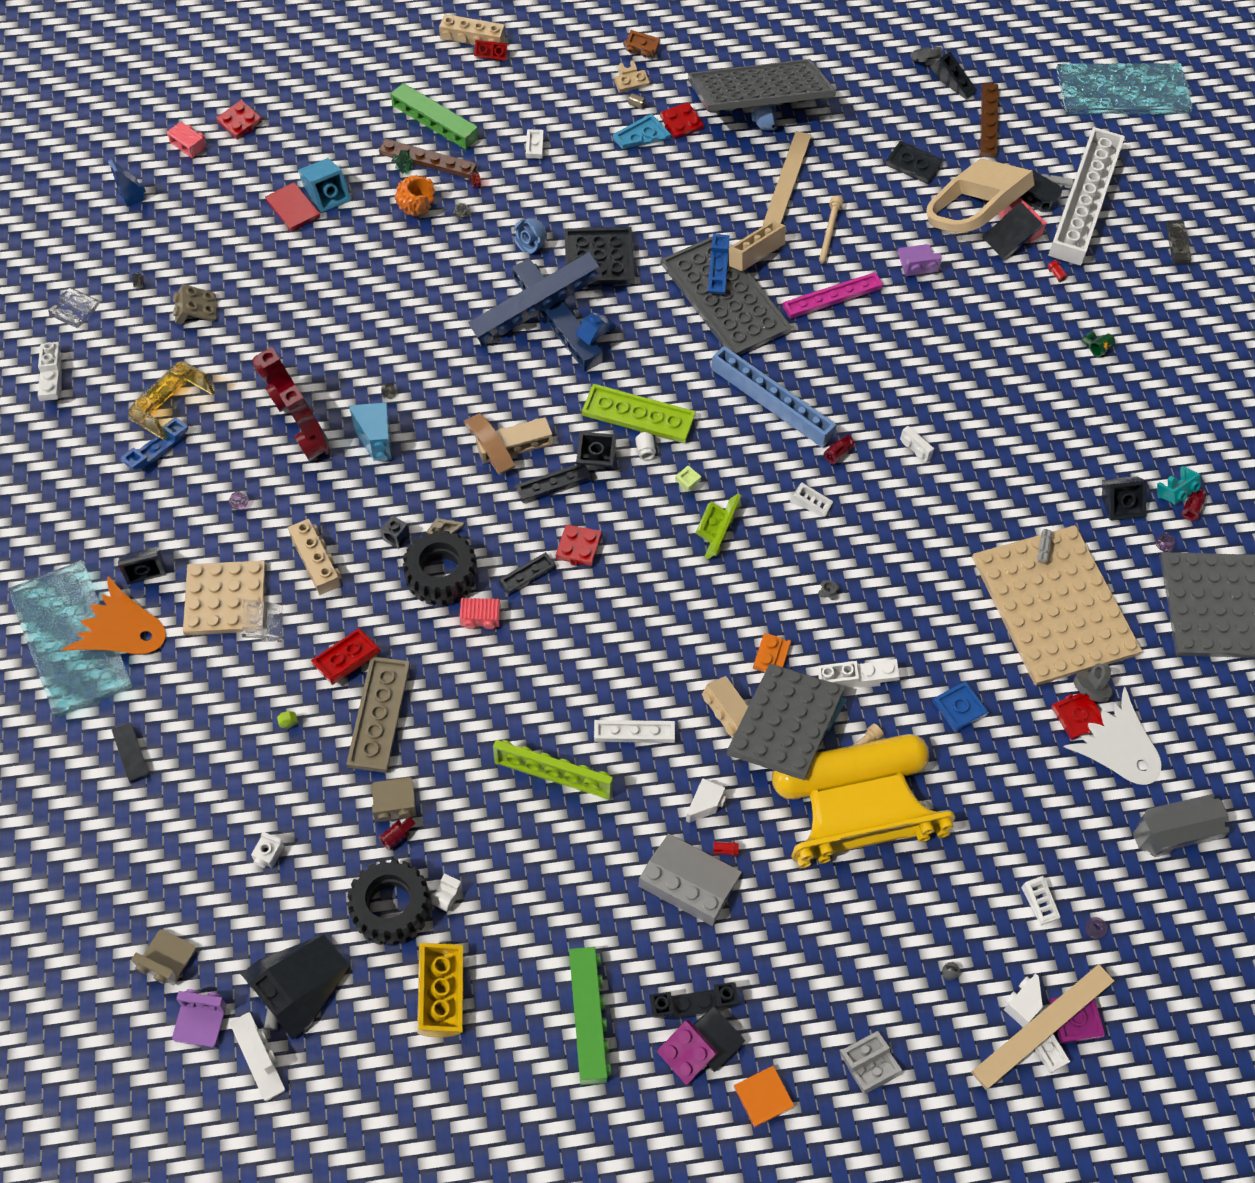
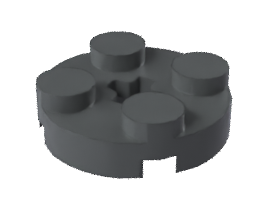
M934 46V49L926 47L911 52L912 61L925 62L928 61V58L943 57L942 46Z

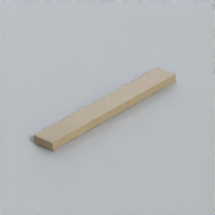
M795 132L763 226L771 221L782 223L811 139V134Z
M1098 964L972 1070L971 1073L987 1090L1110 986L1114 980Z

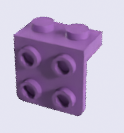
M928 244L903 247L897 251L905 276L939 271L942 260L941 254H933Z
M187 989L186 992L179 991L176 1000L181 1007L172 1039L178 1043L210 1048L215 1047L227 1004L221 995L210 992L208 995L199 994V991Z

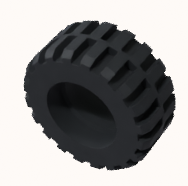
M444 530L443 533H439V531H433L432 534L425 533L422 535V538H416L413 541V545L410 544L406 549L407 553L403 557L405 581L412 595L416 594L418 600H425L426 604L430 605L436 603L437 606H443V603L450 605L454 604L453 601H460L461 598H464V594L468 595L472 591L471 587L475 586L478 574L476 555L472 545H469L465 538L460 539L459 534H450V531ZM437 559H448L458 565L454 572L444 577H432L423 572L427 564Z
M386 859L379 860L380 864L374 865V863L367 865L368 870L364 871L362 869L358 873L359 879H353L351 883L352 890H348L347 897L349 902H347L357 931L362 933L365 939L368 941L373 939L375 944L378 945L386 942L387 946H394L395 941H399L402 944L406 942L405 938L409 936L413 939L417 936L416 931L418 929L422 930L425 927V920H428L430 916L431 898L424 876L420 875V871L416 867L411 868L410 863L406 861L399 864L398 859H391V862H386ZM387 887H399L407 891L410 901L401 914L391 918H381L371 912L370 902L378 891Z

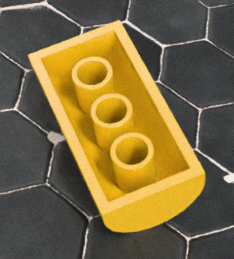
M421 942L419 944L417 1033L422 1036L436 1038L459 1035L462 1033L463 945Z

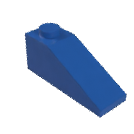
M108 160L120 196L126 207L146 200L144 196L146 190L142 182L139 183L136 177L113 160Z
M591 313L583 319L575 335L590 345L614 328L616 324L603 314Z

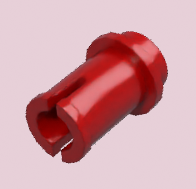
M1054 260L1048 265L1049 272L1054 274L1059 283L1068 278V275L1061 268L1060 262Z
M734 840L733 843L714 841L713 855H732V857L738 855L739 843H735Z

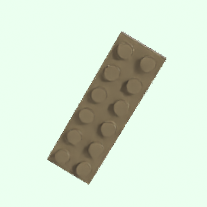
M380 657L370 659L347 758V768L387 773L409 674L410 661Z

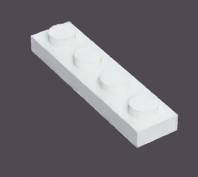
M594 720V742L674 743L675 721Z

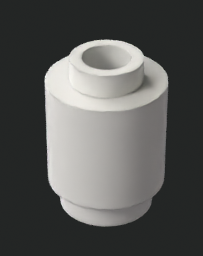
M642 432L635 438L638 456L642 460H651L656 453L654 438L652 434Z

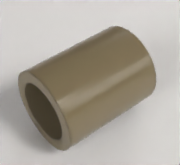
M633 93L628 99L629 105L643 109L646 98Z

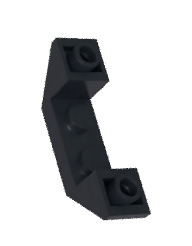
M735 982L716 984L713 986V990L671 996V991L649 995L652 1018L669 1020L703 1016L712 1006L721 1012L739 1004Z

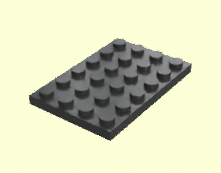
M769 664L727 749V755L805 780L842 698L845 687Z

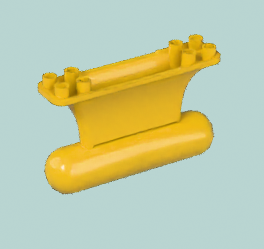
M905 734L818 752L805 780L773 770L772 784L778 795L784 799L791 800L809 796L811 799L813 822L810 835L806 841L797 844L792 852V859L794 862H798L799 868L810 866V860L818 858L820 864L831 861L830 855L846 850L902 838L917 837L918 842H925L930 839L929 834L937 833L938 838L950 835L949 829L954 827V813L952 811L936 812L926 808L914 796L904 777L917 774L928 765L929 749L925 741L917 735Z

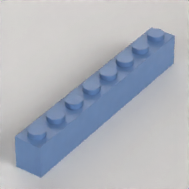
M723 346L713 356L711 369L817 445L823 448L833 438L836 427L834 422L727 347Z

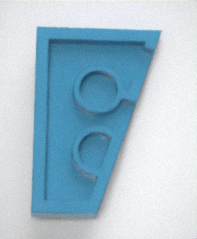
M652 113L613 134V140L622 149L671 139V134Z

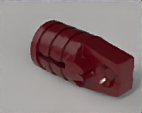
M849 434L837 440L824 452L825 459L831 464H836L848 453L855 444V441Z
M1201 489L1197 492H1192L1182 510V516L1190 521L1198 519L1206 499L1205 490Z
M411 817L402 823L398 820L387 831L380 834L378 838L383 846L390 851L402 839L404 840L410 835L408 830L416 823Z

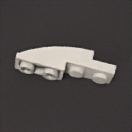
M48 342L40 345L38 363L40 371L39 401L58 399L62 388L59 342Z
M897 659L863 664L851 661L818 666L819 679L844 686L845 688L880 686L881 682L900 680Z

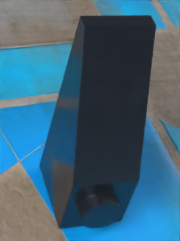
M948 52L930 66L941 82L964 99H967L977 91L951 52Z

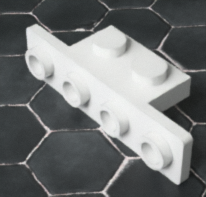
M246 1013L231 1021V1028L264 1101H268L285 1092L283 1083L273 1064L277 1060L272 1050H267L265 1043L268 1040L263 1030L258 1031L252 1015Z

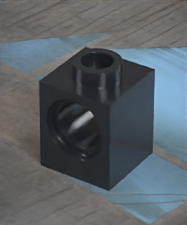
M393 515L381 528L383 541L398 549L410 536L408 524Z

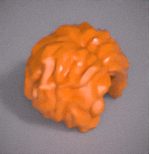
M410 175L401 183H398L395 200L399 205V209L407 215L415 217L427 213L431 208L430 203L434 201L433 194L435 193V188L433 187L434 183L432 180L423 176Z

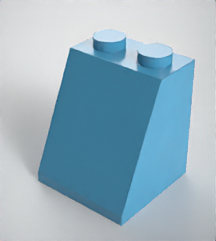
M329 158L298 170L304 188L320 212L351 201L342 170Z
M387 403L349 405L354 430L373 461L392 460L391 429Z

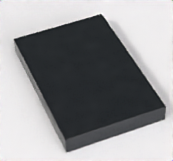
M899 141L885 161L886 166L926 184L930 183L943 164V159L902 141Z
M1020 202L985 233L982 238L1005 261L1044 225Z

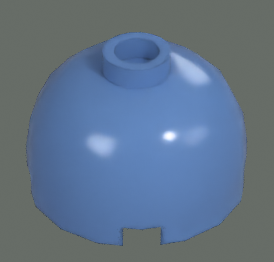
M769 104L766 107H754V112H751L752 121H756L760 129L775 130L778 128V124H774V120H777L776 106L774 104Z
M527 218L515 224L514 231H516V236L514 240L521 251H527L529 254H532L544 246L547 240V233L540 221L534 218Z

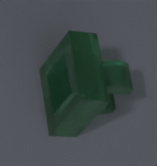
M401 150L399 155L393 156L391 162L396 163L395 169H399L402 174H408L413 164L407 150Z

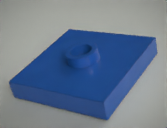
M966 681L936 696L932 700L954 732L987 716L989 713Z

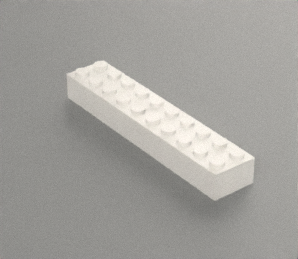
M1093 127L1048 256L1081 266L1125 136Z

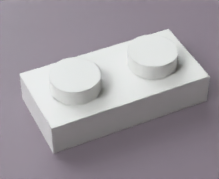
M527 129L526 158L542 159L543 130Z
M909 426L905 427L900 437L902 443L909 447L918 458L925 462L930 460L934 448Z
M1053 1034L1035 1049L1050 1074L1070 1063V1060Z

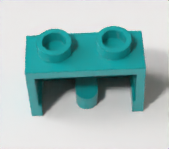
M1180 467L1181 479L1177 481L1176 477L1170 476L1168 478V486L1161 482L1157 483L1158 498H1163L1173 504L1184 501L1190 493L1197 492L1200 489V474L1187 467Z

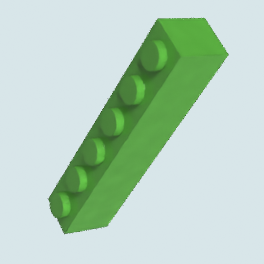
M402 83L391 93L393 107L465 150L478 140V127L475 124L458 116L412 87Z
M595 947L569 949L580 1086L607 1083V1076H611L610 1062L605 1060V1054L609 1053L608 1040L603 1038V1032L607 1031L606 1018L601 1017V1010L605 1009L604 996L599 995V988H603L602 975L597 974V967H601L600 953H595Z

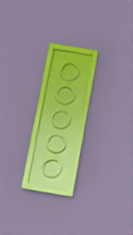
M597 384L592 385L582 409V416L647 432L681 443L686 442L696 413L693 410Z
M495 740L493 752L496 764L610 800L613 777L608 773L592 771L587 766H577L571 764L566 759L558 760L552 758L547 753L539 754L533 752L528 747H517L506 740Z

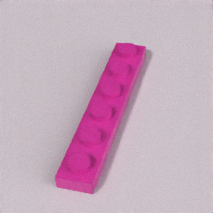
M876 272L785 301L783 302V308L788 317L792 319L880 290L883 287V283Z

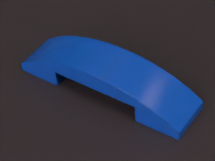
M713 234L708 293L725 294L730 235Z
M175 417L162 426L163 432L140 449L132 448L120 457V461L132 470L145 467L171 450L189 428Z

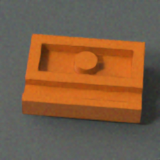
M764 633L753 669L766 672L769 664L783 668L791 640H782L783 638Z

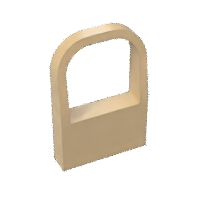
M980 158L951 180L929 202L927 206L928 222L935 228L955 233L978 229L1034 186L1033 171ZM961 194L989 201L978 213L967 219L952 220L936 215Z

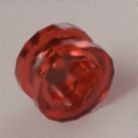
M479 172L475 174L470 173L472 188H475L476 185L481 187Z

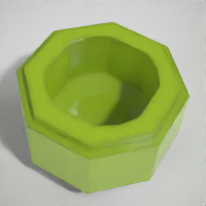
M293 711L283 712L277 717L279 727L291 728L298 723L296 713Z

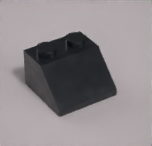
M580 431L576 464L613 467L616 453V434Z
M1138 476L1102 480V499L1109 520L1146 517V480Z
M158 547L119 556L118 566L128 585L166 575L162 555Z

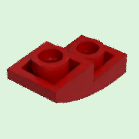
M475 40L474 56L506 60V43Z

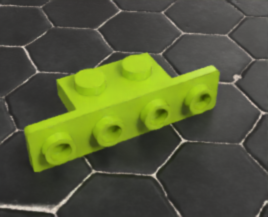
M736 494L729 499L725 510L712 501L708 503L695 532L710 542L705 554L706 559L716 556L720 552L721 541L727 536L728 532L726 530L734 519L733 514L740 505V494Z

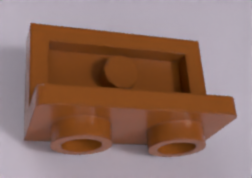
M630 30L627 41H624L623 45L629 53H639L645 58H655L661 40L651 35Z

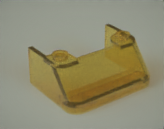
M178 362L135 400L128 410V415L133 422L165 440L167 437L158 419L151 416V413L186 381L191 382L211 395L215 392L206 373L187 362Z

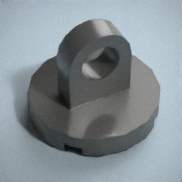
M1098 663L1091 672L1080 671L1076 674L1073 681L1075 687L1081 694L1084 695L1086 693L1090 695L1089 698L1091 700L1106 702L1112 695L1111 686L1108 684L1111 677V669L1107 664Z

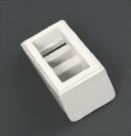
M804 483L798 486L790 502L822 516H826L833 503L832 500ZM821 503L825 504L823 509L820 507Z
M1043 876L1023 884L1021 888L1040 925L1060 918ZM1038 886V888H1039L1038 890H1035V891L1032 890V888ZM1043 895L1042 898L1036 900L1035 896ZM1047 903V906L1039 907L1040 904ZM1048 910L1051 911V914H1048L1046 916L1042 915L1043 912H1046Z

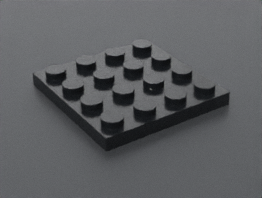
M632 227L564 228L566 265L590 252L600 267L602 277L588 285L635 284Z

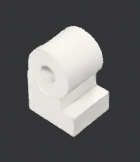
M444 874L441 884L434 894L432 905L448 912L462 890L461 881Z

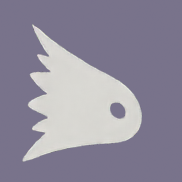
M1124 687L1121 703L1122 709L1114 704L1116 717L1102 710L1101 717L1104 726L1088 723L1094 737L1081 736L1086 743L1069 744L1063 747L1103 764L1130 782L1147 785L1153 783L1159 777L1161 760L1156 748L1143 729L1133 709L1128 692ZM1139 760L1147 762L1148 769L1146 771L1138 769L1137 762Z

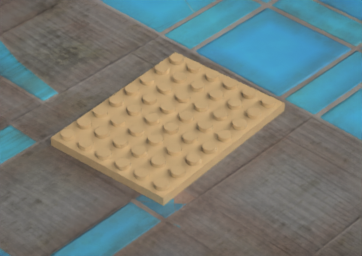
M1075 525L1053 531L1050 552L1048 553L1049 558L1046 564L1037 561L1041 535L973 554L972 559L1035 686L1068 677L1080 671L1091 670L1098 663L1108 665L1141 655L1142 650Z

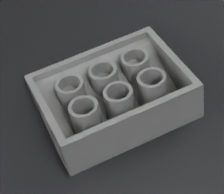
M668 833L639 877L638 887L713 926L742 872Z

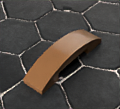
M479 413L464 420V424L472 436L475 435L489 456L490 463L498 475L515 468L514 462L502 440L483 415Z

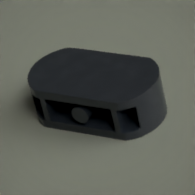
M1032 170L1034 186L1020 196V198L1041 212L1055 210L1062 194L1060 185Z

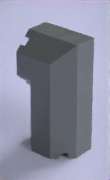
M1210 794L1147 809L1139 819L1133 832L1138 848L1142 851L1150 852V855L1153 857L1171 854L1174 849L1224 838L1229 833V826L1225 827V822L1229 821V816L1222 800L1219 798L1214 799L1215 795Z

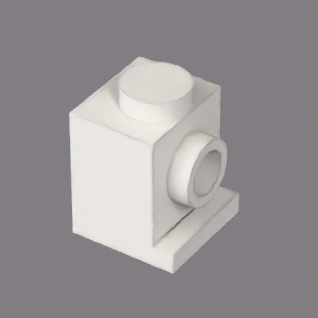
M262 832L261 838L251 854L254 863L262 868H265V866L273 868L284 849L283 842L277 837Z

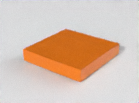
M774 1066L734 1085V1089L754 1128L794 1108V1104Z

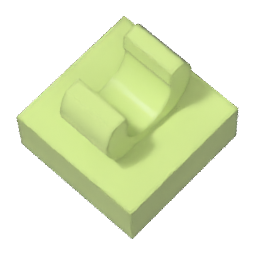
M687 466L675 476V481L685 491H689L701 481V476L691 467Z

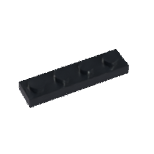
M576 464L515 486L521 502L525 503L590 481L591 475L586 465Z

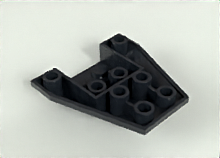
M322 934L257 960L243 971L241 976L252 990L256 992L281 1027L293 1040L311 1026L350 968V965L326 936Z

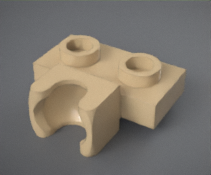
M633 60L630 62V68H625L623 63H620L618 66L619 76H615L614 81L619 93L649 87L650 82L645 70L637 71Z

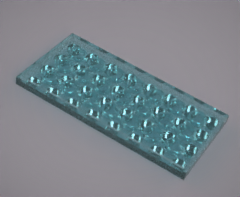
M1181 63L1057 64L1056 67L1066 114L1191 113L1193 110Z
M83 560L8 588L10 598L55 718L133 687L120 652L106 650L61 651L66 646L84 639L77 636L78 633L91 631L80 622L81 620L97 618L91 609V604H100V601Z

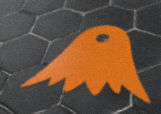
M108 576L107 584L110 596L102 594L106 605L91 604V609L97 618H87L80 621L91 631L78 633L77 636L84 639L66 646L61 651L106 650L130 654H146L161 647L164 643L166 632L164 626L156 617L131 600ZM148 631L152 634V638L144 641L140 638V634Z

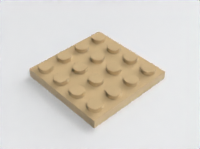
M265 561L187 564L183 621L184 635L263 631Z

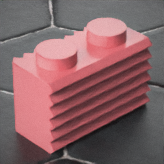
M179 122L167 131L169 142L191 158L207 147L204 135L200 132H195L189 124L185 125L183 122Z
M461 598L460 626H464L467 629L475 627L494 629L499 627L500 599Z

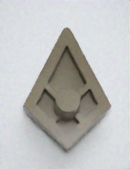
M436 518L427 530V533L432 534L433 531L443 533L444 530L450 531V534H453L463 528L464 523Z

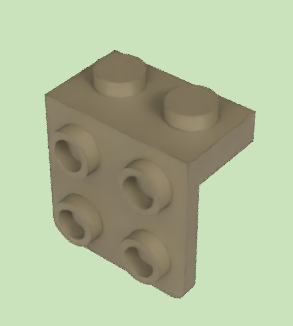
M182 284L178 292L174 293L173 302H175L173 316H175V324L182 325L188 315L209 321L216 320V294L214 292Z
M412 778L379 781L372 784V812L375 822L417 816Z
M159 930L145 953L141 955L136 952L131 960L136 965L135 969L144 975L149 973L154 976L153 978L162 984L167 982L174 986L195 953L196 947L165 930Z

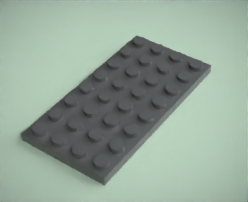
M712 237L661 259L660 264L722 346L727 347L738 356L791 332L792 326L747 269L739 271L729 266V251L725 294L708 293Z

